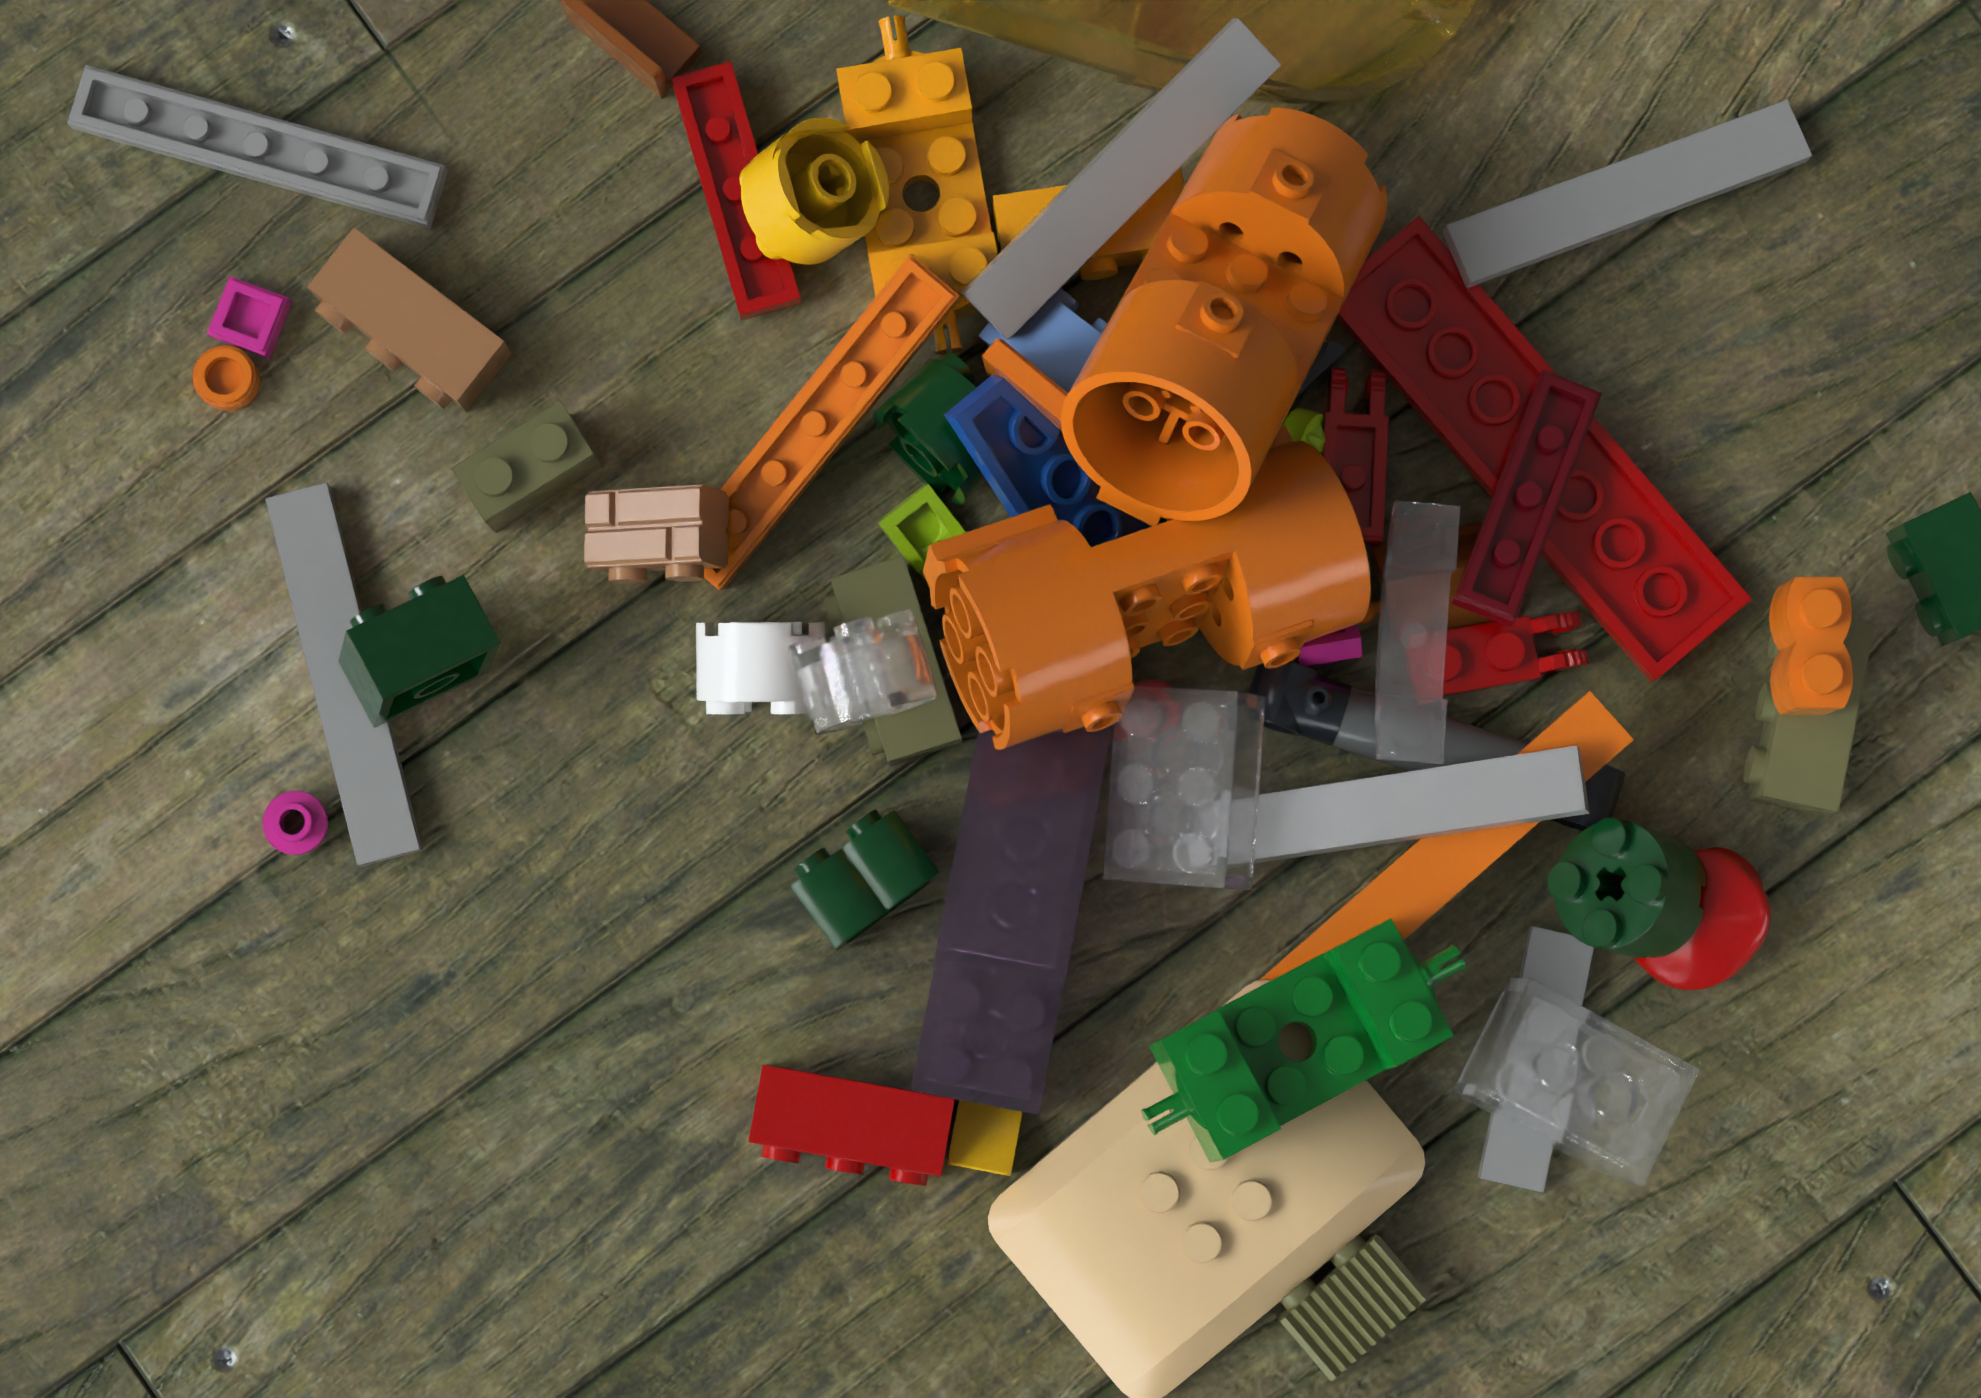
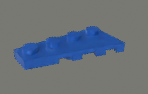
M991 375L944 414L1010 517L1051 504L1057 519L1068 521L1077 528L1090 547L1152 527L1096 498L1101 487L1075 461L1066 445L1064 437L1059 433L1060 429L1003 377Z

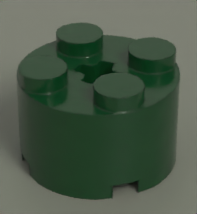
M948 353L941 361L928 359L874 411L873 419L879 430L887 423L890 425L897 436L888 445L922 482L929 484L938 494L945 488L950 487L956 491L951 502L962 505L987 480L944 416L945 413L976 389L972 384L976 379L970 368L960 358L952 353Z
M1610 817L1604 818L1579 833L1565 849L1559 863L1553 866L1547 880L1548 890L1555 899L1558 915L1566 929L1577 940L1588 946L1628 957L1657 958L1674 953L1686 944L1696 932L1704 912V908L1699 907L1701 886L1706 887V876L1703 865L1692 848L1677 837L1625 820Z

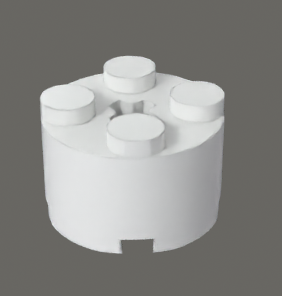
M714 622L696 623L697 700L706 701V714H745V712H752V702H770L771 714H809L814 712L815 700H825V622H810L809 635H802V622L718 623V635H714Z

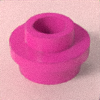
M302 791L282 793L269 803L264 812L263 831L265 837L280 852L290 855L309 853L317 848L326 836L328 830L327 812L322 803L311 794ZM300 811L304 816L305 825L299 833L290 835L284 828V819L288 813Z

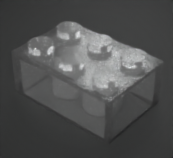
M1134 686V691L1122 718L1114 723L1103 879L1252 890L1265 697L1239 691Z
M1509 978L1452 1093L1618 1182L1643 1187L1700 1069L1530 978Z

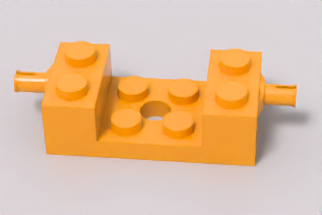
M901 15L894 16L896 41L893 40L890 18L885 17L878 21L885 56L872 63L836 69L845 124L850 126L846 131L861 144L868 140L877 150L884 163L889 180L887 206L881 211L876 222L877 225L865 235L874 293L876 297L910 254L916 255L960 293L998 255L995 235L990 225L972 123V105L962 48L931 53L910 52L905 25L906 19ZM927 181L938 189L940 197L932 209L919 212L912 210L906 205L903 195L906 188L912 183ZM964 296L933 332L936 345L935 351L938 355L948 354L944 329L948 330L951 352H959L963 350V345H961L957 318L981 314Z

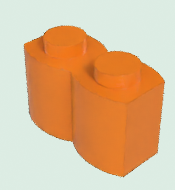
M1795 577L1779 586L1773 595L1769 612V624L1773 641L1779 652L1772 665L1770 687L1773 702L1780 715H1827L1843 709L1849 700L1853 685V668L1849 652L1843 641L1848 634L1851 624L1852 603L1849 590L1842 577Z

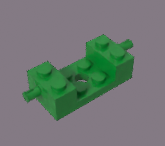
M1390 918L1155 1041L1148 1046L1174 1094L1141 1110L1145 1121L1167 1110L1170 1111L1169 1114L1148 1124V1128L1155 1136L1158 1132L1187 1118L1209 1162L1221 1161L1281 1129L1280 1126L1380 1072L1398 1067L1452 1038L1454 1034L1436 1003L1433 986L1460 971L1466 970L1463 958L1439 969V965L1461 953L1452 944L1447 949L1420 962L1408 950L1393 920ZM1288 1024L1303 1026L1311 1036V1051L1302 1061L1288 1059L1279 1048V1034Z

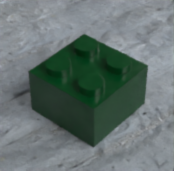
M464 574L449 582H446L443 576L431 578L419 584L408 593L411 600L390 610L387 609L384 603L364 610L350 620L353 628L345 633L338 662L374 728L488 673L501 642Z

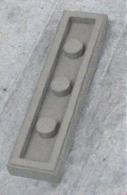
M1534 926L1529 927L1477 1178L1544 1193L1594 947L1580 942L1573 935Z

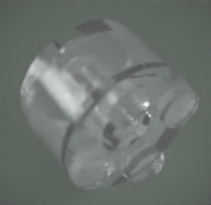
M913 609L896 612L877 619L876 624L878 628L874 627L872 617L861 618L833 628L835 636L829 638V643L826 642L825 635H821L788 646L809 720L813 724L816 735L862 725L863 721L883 715L884 717L895 715L937 699L936 683Z

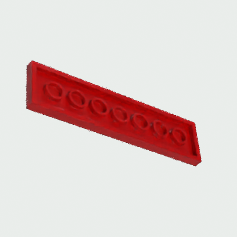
M1418 216L1365 260L1336 319L1377 367L1385 371V376L1486 493L1492 497L1539 374L1542 370L1557 374L1479 284L1466 289L1451 252L1421 217ZM1593 416L1541 556L1652 683L1752 598Z

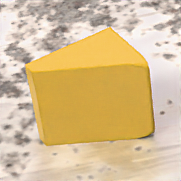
M959 1099L947 1164L1011 1176L1023 1111Z

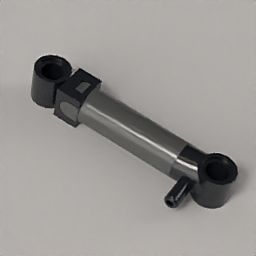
M1291 661L1272 669L1265 668L1263 663L1257 665L1241 713L1243 719L1256 725L1289 735L1303 736L1407 771L1516 755L1532 741L1529 739L1519 741L1321 676L1315 670ZM1603 766L1585 782L1590 814L1550 820L1569 828L1583 831L1604 818H1612L1626 774L1611 766Z

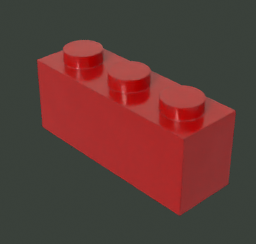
M765 1064L762 1065L748 1142L763 1145L761 1157L799 1163L801 1152L827 1156L826 1169L863 1175L864 1165L867 1163L889 1167V1180L927 1186L928 1175L940 1177L942 1175L955 1098Z

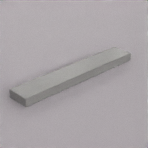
M1232 18L960 293L1004 338L1009 340L1230 118L1281 64L1239 18Z
M85 65L67 122L73 130L430 230L448 174V169L442 164Z
M1785 100L1447 224L1442 233L1467 289L1806 163L1812 157V153L1789 101Z
M326 482L265 498L357 866L363 867L422 851L423 848L391 722L388 721L376 728L373 727L338 662L345 633L353 628L350 620L363 611L331 486Z
M1577 745L1197 804L1203 865L1208 870L1590 814L1582 753Z

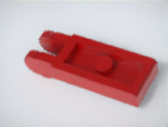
M1331 367L1328 382L1327 412L1324 414L1323 425L1326 441L1322 455L1336 473L1347 493L1357 517L1364 544L1381 545L1384 533L1389 416H1384L1385 371L1370 370L1369 377L1365 383L1366 414L1344 413L1345 397L1348 391L1345 368Z
M1579 611L1548 615L1530 620L1529 615L1517 617L1512 627L1495 621L1403 638L1402 646L1413 702L1535 681L1540 679L1542 674L1589 665L1586 650L1570 649L1558 652L1556 655L1538 659L1533 638L1536 635L1548 633L1561 634L1573 631L1574 628L1581 626Z

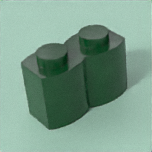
M877 809L873 810L846 831L851 841L832 855L829 854L825 847L821 848L794 869L799 879L790 886L792 891L836 951H839L859 937L887 914L912 898L940 876L937 867L894 810L883 818Z

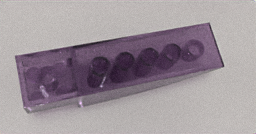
M1112 725L1095 732H1087L1085 727L1067 733L1059 729L1002 750L995 749L992 736L996 734L993 730L981 734L978 732L936 946L935 965L911 1091L1039 1115L1062 990L1067 977Z

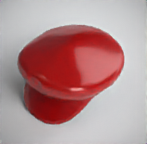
M1711 847L1693 850L1700 859L1706 876V887L1701 886L1699 907L1704 908L1702 920L1688 942L1674 953L1657 958H1634L1656 981L1680 990H1702L1716 986L1739 972L1751 960L1767 937L1771 923V907L1760 876L1745 858L1730 849Z

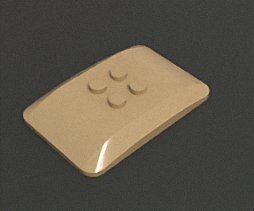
M1271 980L1253 981L1244 986L1222 1006ZM1288 1024L1281 1030L1278 1044L1285 1057L1293 1061H1302L1311 1051L1312 1039L1309 1032L1303 1026ZM1156 1061L999 1194L989 1211V1231L999 1247L1125 1395L1129 1398H1162L1201 1368L1278 1304L1299 1284L1317 1271L1341 1248L1359 1235L1414 1187L1422 1177L1425 1157L1421 1145L1367 1080L1280 1126L1281 1129L1236 1154L1221 1161L1209 1162L1187 1118L1158 1132L1155 1136L1148 1128V1124L1169 1114L1170 1111L1167 1110L1145 1121L1141 1110L1174 1094Z

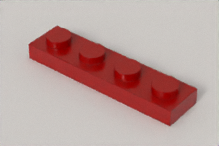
M731 61L672 77L671 82L741 321L801 304L790 261L783 258L779 260L771 259L759 250L756 244V235L751 229L743 210L739 177L741 171L758 155V151Z

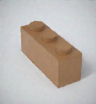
M356 228L350 231L307 286L321 302L314 310L317 314L343 334H346L351 326L370 339L364 349L395 372L402 363L421 377L414 387L442 409H445L452 401L467 412L513 354L504 340Z

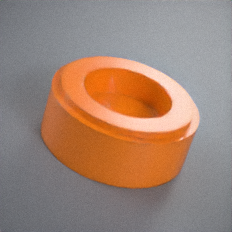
M221 345L207 350L197 360L193 370V384L198 395L213 408L221 411H235L247 406L257 395L260 387V373L256 363L244 351L234 346Z

